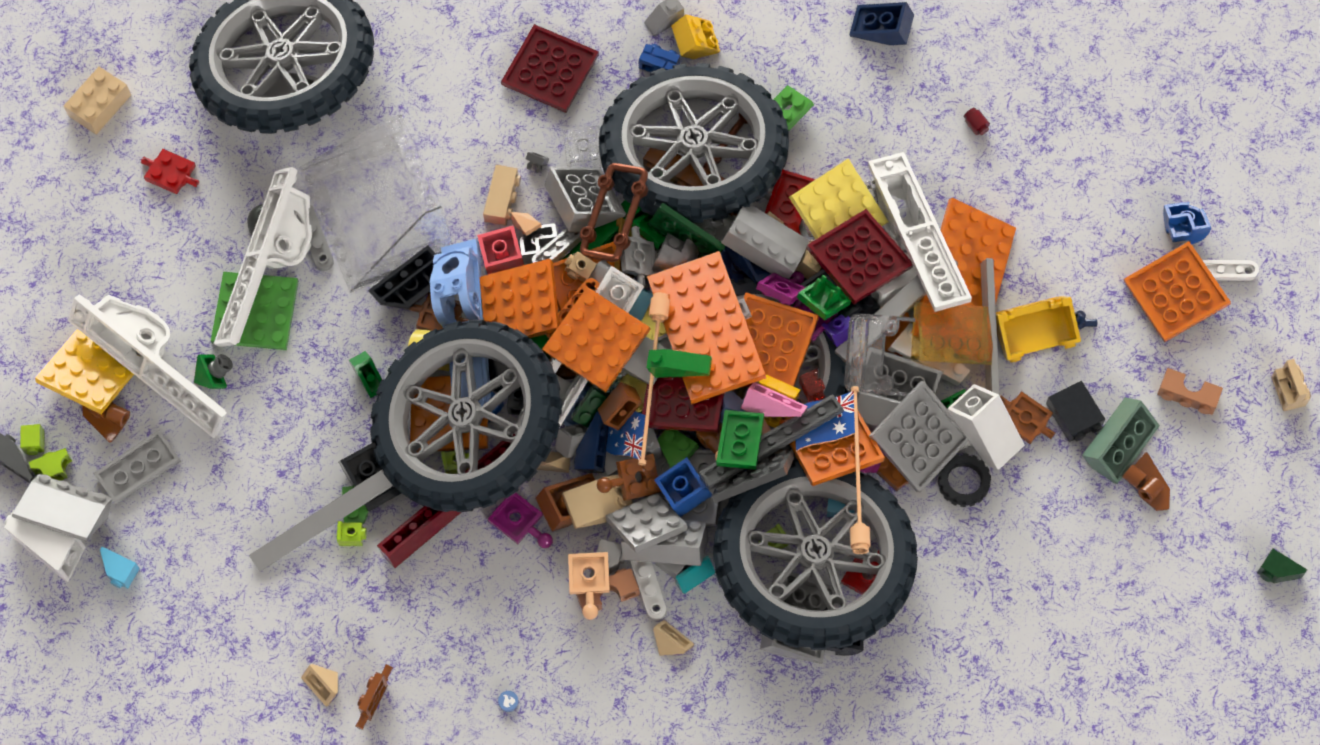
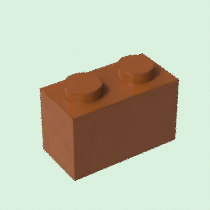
M620 382L598 408V412L605 425L619 430L642 404L636 388Z

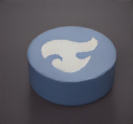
M504 691L500 694L498 703L503 711L512 712L518 707L519 700L514 692Z

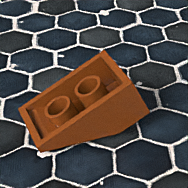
M592 473L544 487L535 497L552 532L573 525L562 493L595 481Z

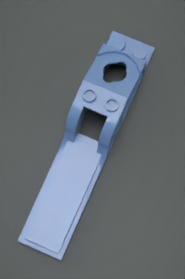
M472 239L441 247V254L434 255L433 271L430 277L431 303L437 321L443 328L446 327V324L456 322L454 315V295L459 294L462 310L469 320H483L479 278L481 277L479 241ZM472 357L476 389L490 382L488 358ZM453 361L449 363V364H450V377H451V390H452ZM461 372V398L468 397L466 372ZM491 393L478 401L481 406L491 399Z

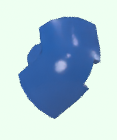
M1190 202L1164 205V225L1166 233L1170 234L1172 242L1189 240L1191 244H1195L1209 235L1211 225L1203 208L1199 209L1189 205Z

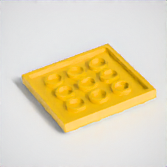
M77 329L35 377V381L64 397L102 414L134 374Z

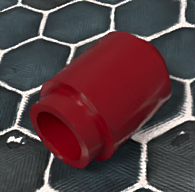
M971 108L964 114L966 124L975 135H984L988 132L990 123L980 110Z

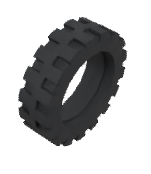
M963 453V455L956 454L939 472V490L947 501H951V504L955 506L958 504L960 507H966V505L971 507L977 502L980 503L986 497L990 488L991 475L989 474L988 466H985V462L982 459L979 460L977 456H969L967 453ZM956 467H970L980 476V487L974 493L960 494L949 485L948 477L950 472Z

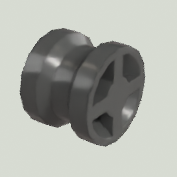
M220 354L215 358V361L209 364L208 369L214 377L223 378L232 369L233 363L229 357Z

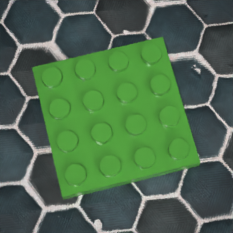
M223 272L211 335L212 344H214L239 273ZM263 275L240 342L234 346L287 350L299 282L298 278Z

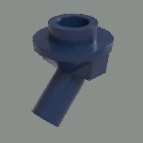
M1081 310L1075 312L1078 329L1097 327V319H1086L1085 312Z

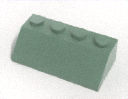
M1125 397L1082 456L1092 469L1113 483L1118 484L1160 425L1141 400Z

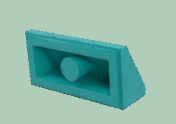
M709 556L703 558L701 566L692 565L675 577V583L683 594L715 574V569Z

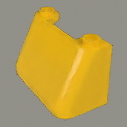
M1058 296L996 312L997 336L1006 360H1010V363L1020 361L1021 357L1027 353L1055 346H1064L1065 349L1076 346V343L1081 342L1071 297Z

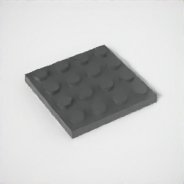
M788 444L757 462L756 470L745 469L719 484L712 495L714 502H720L787 475L795 457L791 446Z

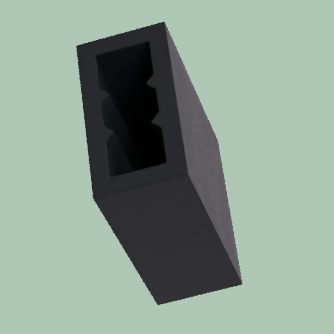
M1082 381L1049 396L1046 405L1048 409L1053 412V417L1069 442L1073 440L1079 441L1091 431L1095 433L1102 429L1105 417Z

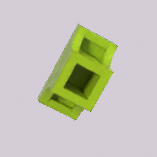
M64 448L56 452L45 453L42 457L30 461L29 465L35 475H48L52 479L62 481L68 478L66 467L72 462V458L67 449Z

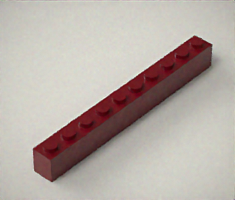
M502 440L478 460V470L498 459L511 443ZM423 506L381 541L377 547L383 557L396 568L462 512H443Z

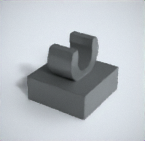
M528 152L526 160L530 162L527 164V169L530 170L532 165L535 164L537 166L536 173H540L542 166L548 164L549 158L535 152Z

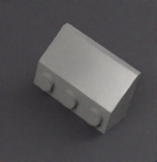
M860 391L857 407L872 433L901 401Z

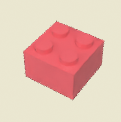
M514 225L477 235L488 275L524 265Z

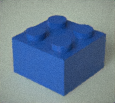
M687 457L654 479L679 517H682L712 496V493Z

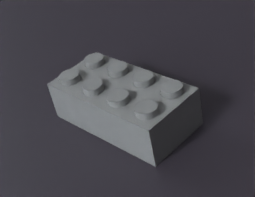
M683 520L687 524L688 531L637 553L622 539L623 560L701 566L708 543L707 522Z

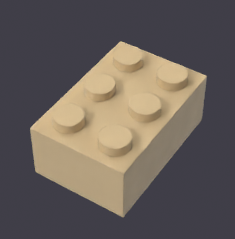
M98 66L65 103L64 108L70 118L97 135L128 100L131 93L127 84Z

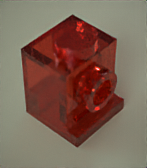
M818 369L799 376V385L808 402L819 401L825 398L823 393L825 385L821 378L818 379Z

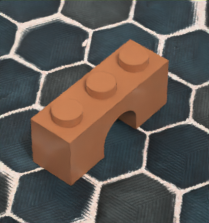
M1167 368L1157 395L1167 401H1176L1184 407L1198 409L1203 414L1213 415L1223 388L1204 381L1199 391H1189L1184 385L1186 374Z
M626 568L620 569L614 575L609 576L610 591L616 592L621 602L640 595L631 568L627 570ZM594 593V605L598 608V611L603 609L600 600L603 593ZM576 594L580 607L583 610V607L586 605V594Z

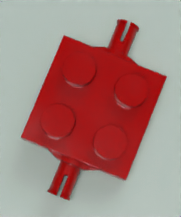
M162 149L154 160L145 156L141 159V164L149 167V170L144 175V179L147 182L174 194H178L180 189L186 184L194 187L199 185V180L191 177V173L196 167L193 161L165 149Z

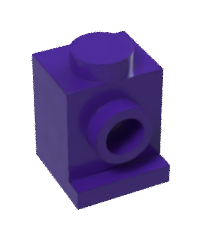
M841 314L828 324H822L826 336L836 347L856 335L853 329L855 324L849 316L845 318Z

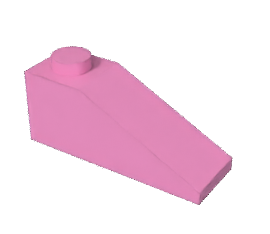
M754 382L748 388L741 409L746 412L764 413V417H801L806 411L807 406Z

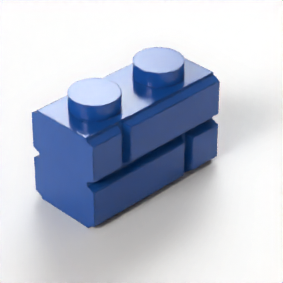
M646 44L640 55L638 66L639 69L647 72H653L661 68L665 70L673 69V65L680 64V55L674 50H664L657 44Z

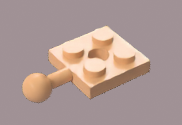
M608 552L568 554L570 595L586 594V605L583 607L582 614L588 620L595 619L598 615V608L594 605V593H610ZM586 569H592L595 573L593 577L586 578L583 572Z

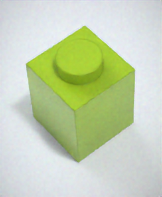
M40 424L21 425L20 448L27 455H37L44 452L45 430Z

